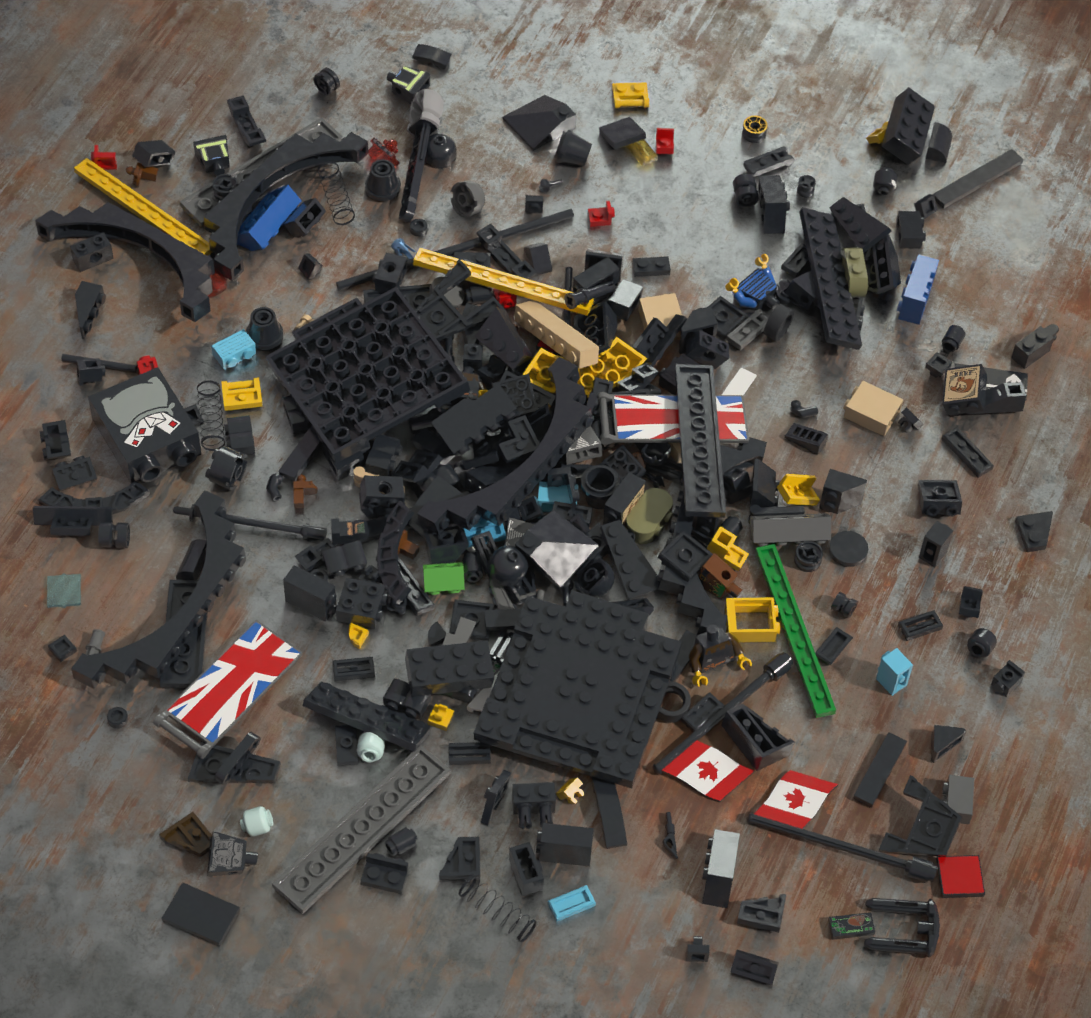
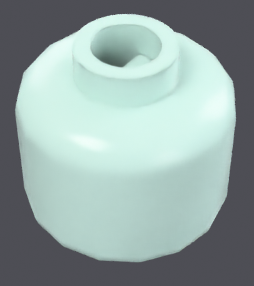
M371 732L363 733L358 740V756L366 762H375L381 759L384 753L385 740Z
M259 806L246 810L243 813V819L240 820V825L243 832L247 831L250 836L255 837L270 831L271 826H273V818L269 809L266 810L264 807Z

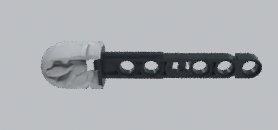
M422 89L417 92L410 107V123L408 124L407 131L414 136L401 202L402 206L399 212V219L406 223H409L415 214L429 136L439 128V118L442 116L444 101L441 95L430 89Z

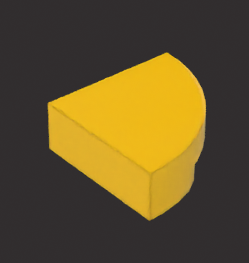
M350 623L349 639L356 648L360 649L369 634V630Z

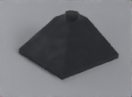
M543 95L503 116V120L533 151L561 137L563 131L567 132L568 129L574 130L576 128V113L566 103L547 95Z
M554 510L528 529L515 543V547L526 556L528 564L560 589L599 547L597 543Z

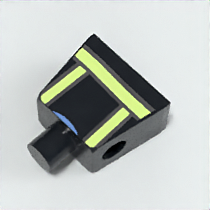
M405 66L398 74L390 71L387 75V81L392 82V93L411 105L417 92L430 87V73Z
M226 135L193 142L195 156L205 172L214 171L215 175L219 176L224 174L225 169L230 167Z

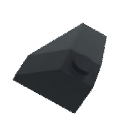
M606 301L592 307L588 316L583 314L574 316L575 330L599 346V354L611 348L618 327L617 315Z

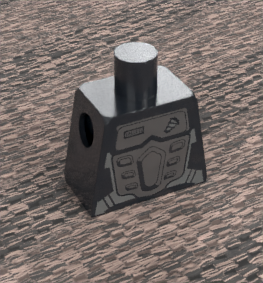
M213 832L210 839L207 876L242 874L244 864H257L258 852L246 851V840Z

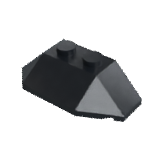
M888 234L863 253L868 276V292L881 294L901 284L898 255Z

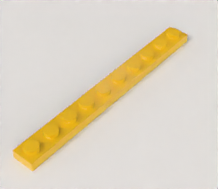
M88 158L74 167L77 175L146 223L207 256L212 253L208 241Z
M419 248L413 265L447 274L450 269L454 268L459 259ZM461 260L472 274L465 279L467 281L588 316L594 299H591L586 305L580 304L574 309H569L565 304L564 297L570 291Z

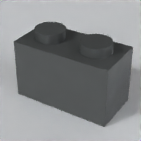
M949 775L947 782H943L942 794L945 795V800L942 801L962 816V824H969L973 815L974 778Z

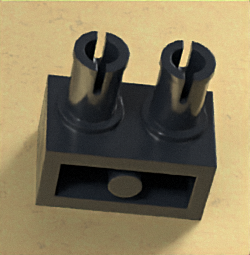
M554 782L512 784L513 815L518 814L520 829H524V821H526V829L532 827L531 814L539 813L541 828L543 823H546V820L547 823L553 824L552 813H555L556 807Z

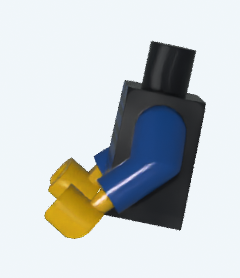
M762 254L763 262L760 257L755 259V264L761 266V269L757 268L740 283L736 278H732L725 285L727 291H733L732 295L740 306L752 308L756 311L764 308L766 305L774 310L780 303L775 298L776 282L769 266L766 265L769 258L766 254Z

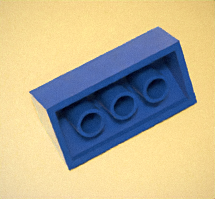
M289 185L268 191L241 223L237 239L238 245L251 251L263 250L269 245L268 241L278 234L280 226H283V223L298 208L299 203L302 201Z

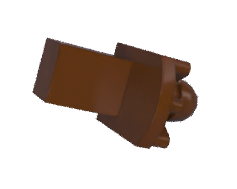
M137 162L136 168L129 166L126 168V173L134 175L132 184L139 187L141 179L156 182L158 168L144 167L142 163Z
M302 474L297 477V481H293L294 508H304V495H315L318 492L317 486L312 481H306V477Z
M404 530L399 542L398 555L402 554L414 560L419 553V546L407 540V531Z

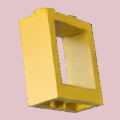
M774 597L726 598L724 613L727 616L726 632H730L735 636L739 643L775 642L776 635L780 634V623L776 622L778 605H774ZM767 612L769 629L737 630L735 613Z

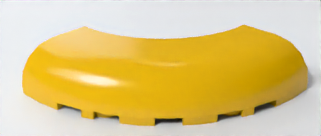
M616 337L610 349L598 354L597 364L578 368L580 378L577 384L584 386V389L592 391L593 380L597 377L613 381L614 388L617 386V382L631 376L632 369L642 365L647 358ZM540 348L522 375L529 373L532 384L552 394H556V387L550 381L548 368L558 357L563 359L564 357L554 355Z

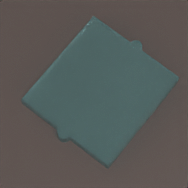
M63 573L62 575L47 576L48 608H66V606L81 605V574L66 575Z

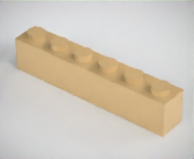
M531 300L516 305L515 322L569 362L577 365L579 369L598 363L599 346L541 304Z

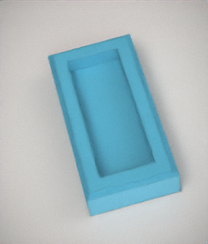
M585 885L548 900V906L556 922L596 906V902L588 886Z

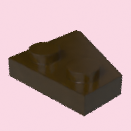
M191 812L160 833L159 837L164 842L201 857L209 852L212 834L195 813Z

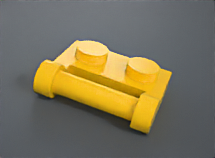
M647 82L612 83L614 109L632 106L649 108Z
M259 377L253 378V380L229 383L221 381L225 411L263 407Z

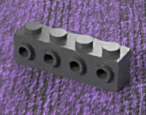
M828 513L750 516V537L752 542L758 546H766L769 542H775L776 545H786L787 542L795 541V544H800L804 541L825 543L826 540H831V516Z

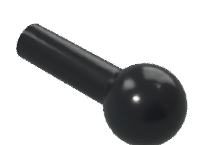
M571 578L560 589L563 594L564 607H566L570 591L574 587V582Z

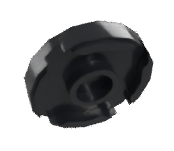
M853 531L837 533L832 537L829 545V554L832 559L846 567L860 565L867 557L869 551L865 538Z

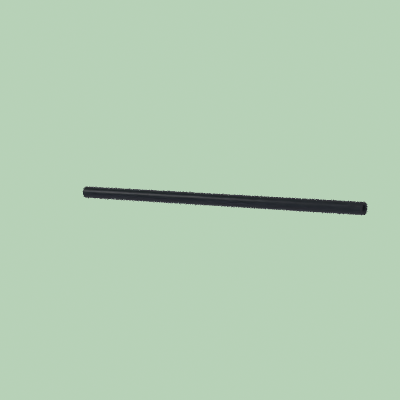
M568 209L499 232L502 235V239L572 218L574 213L572 209ZM475 238L434 252L451 256L454 255V252H464L483 246L479 238ZM414 258L407 260V269L416 267V265H413ZM378 269L336 282L337 288L340 291L372 281L375 272H378Z

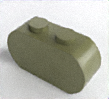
M842 248L841 259L845 268V277L848 281V291L851 293L852 298H864L867 294L868 276L862 248Z
M651 488L645 491L626 517L625 528L630 529L635 534V543L648 544L653 542L656 536L659 537L662 534L666 522L670 523L673 518V499L671 495L659 488Z

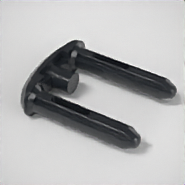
M884 898L866 900L865 906L872 911L927 915L928 921L917 922V934H927L928 940L918 941L871 937L864 941L865 947L877 951L926 954L928 958L934 955L939 938L940 920L937 905L932 899H929L927 902Z

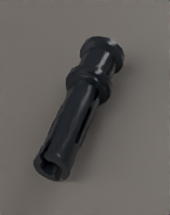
M608 281L589 289H578L575 293L569 292L564 297L565 304L569 309H574L580 304L586 305L591 299L614 292L615 285H611L613 282Z

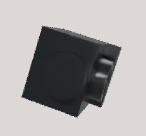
M100 358L77 360L79 386H83V382L94 383L102 381V377H105V366L101 365Z
M1009 660L993 677L991 685L997 692L1007 697L1022 682L1025 671Z

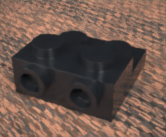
M918 480L919 504L922 514L929 516L946 514L950 517L961 515L962 498L957 480Z

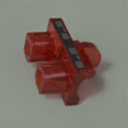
M376 138L371 140L372 146L369 148L368 154L372 159L376 160L382 154L383 157L381 159L392 162L396 167L400 164L395 156L398 152L397 141L385 139L382 144Z

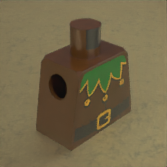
M714 553L703 565L698 575L704 590L718 599H722L726 593L733 598H737L742 592V589L734 584L738 574Z

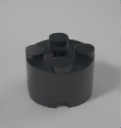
M223 446L220 449L216 448L212 454L213 462L211 467H208L205 477L209 478V481L229 490H234L237 487L234 485L237 480L241 481L246 471L248 461H245L244 458H247V455L227 446Z

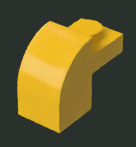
M720 526L709 543L707 550L712 554L715 553L728 566L739 571L749 553L734 545L733 543L737 536Z

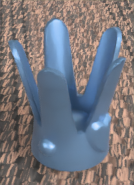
M402 238L394 240L391 247L397 255L402 256L401 253H403L409 259L414 258L408 249L413 252L416 251L406 245Z

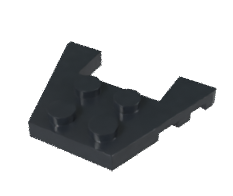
M910 775L903 794L923 802L908 839L905 840L886 832L879 851L946 857L961 823L962 816L937 798L927 787L919 783L915 777Z

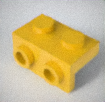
M786 474L777 486L778 491L787 504L816 506L820 501L812 488L816 481V477L813 475Z

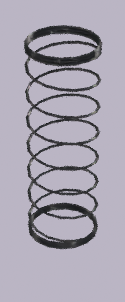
M325 162L321 166H319L317 170L320 179H331V177L333 178L334 176L338 175V172H340L338 166L337 172L335 174H329L331 176L320 175L319 170L322 166L326 164H335L338 166V164L335 162ZM352 205L350 209L345 208L339 211H332L333 221L338 225L351 223L355 218ZM347 210L354 214L353 218L346 223H337L334 220L335 216L342 211Z
M207 380L197 385V392L200 395L213 396L217 393L220 395V384L216 381ZM204 383H213L219 387V390L212 394H204L198 391V387ZM208 435L205 437L203 436L204 439H201V446L205 450L214 451L216 448L210 449L204 447L203 441L208 438H220L222 439V441H224V444L221 446L223 447L225 446L224 437H221L219 435Z
M475 874L469 876L459 889L458 895L460 897L467 895L479 877ZM473 880L470 887L461 895L464 887ZM495 894L494 900L491 902L492 904H493L494 901L497 899V898H496V894ZM512 909L511 912L504 918V920L507 917L509 918L510 914L513 912ZM519 916L518 920L515 922V926L522 917ZM534 919L528 920V923L519 933L516 940L520 943L524 942L535 929L537 921ZM533 923V926L531 927L530 931L523 939H521L526 929Z

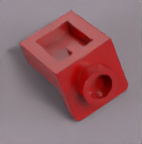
M657 128L656 154H674L673 128Z
M95 145L94 152H91V161L104 170H117L116 152H99V146Z
M606 201V207L588 209L590 227L611 225L612 218H615L614 207H611L610 201Z
M493 289L494 298L504 309L517 305V295Z
M150 355L140 357L139 361L136 362L139 374L158 367L156 358L150 357Z

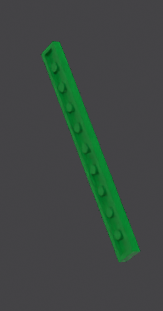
M772 544L757 547L755 550L771 597H774V605H778V616L815 717L820 718L834 715L836 713L834 702L776 546Z

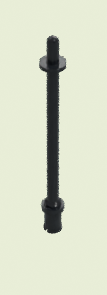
M192 504L191 508L179 506L173 508L175 514L189 516L192 522L195 517H198L195 514L194 504ZM229 514L224 516V519L235 524L301 534L303 539H308L309 537L325 540L327 536V528L310 526L309 523L297 526Z

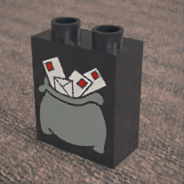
M158 367L88 396L92 420L130 484L134 481L151 482L157 479L163 471L176 465L180 467L188 466L196 460L197 456L202 455L199 432Z

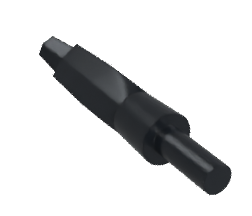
M666 812L667 824L665 828L667 837L663 839L662 843L665 849L678 859L675 825L672 823L671 812ZM667 842L671 843V849L667 846Z

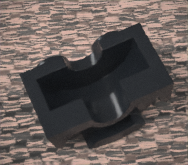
M65 420L43 423V431L39 432L41 443L45 442L46 448H42L44 460L71 456Z

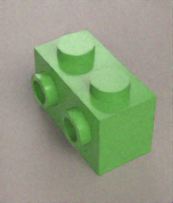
M463 563L423 565L424 591L431 595L440 594V591L459 593L460 590H465Z

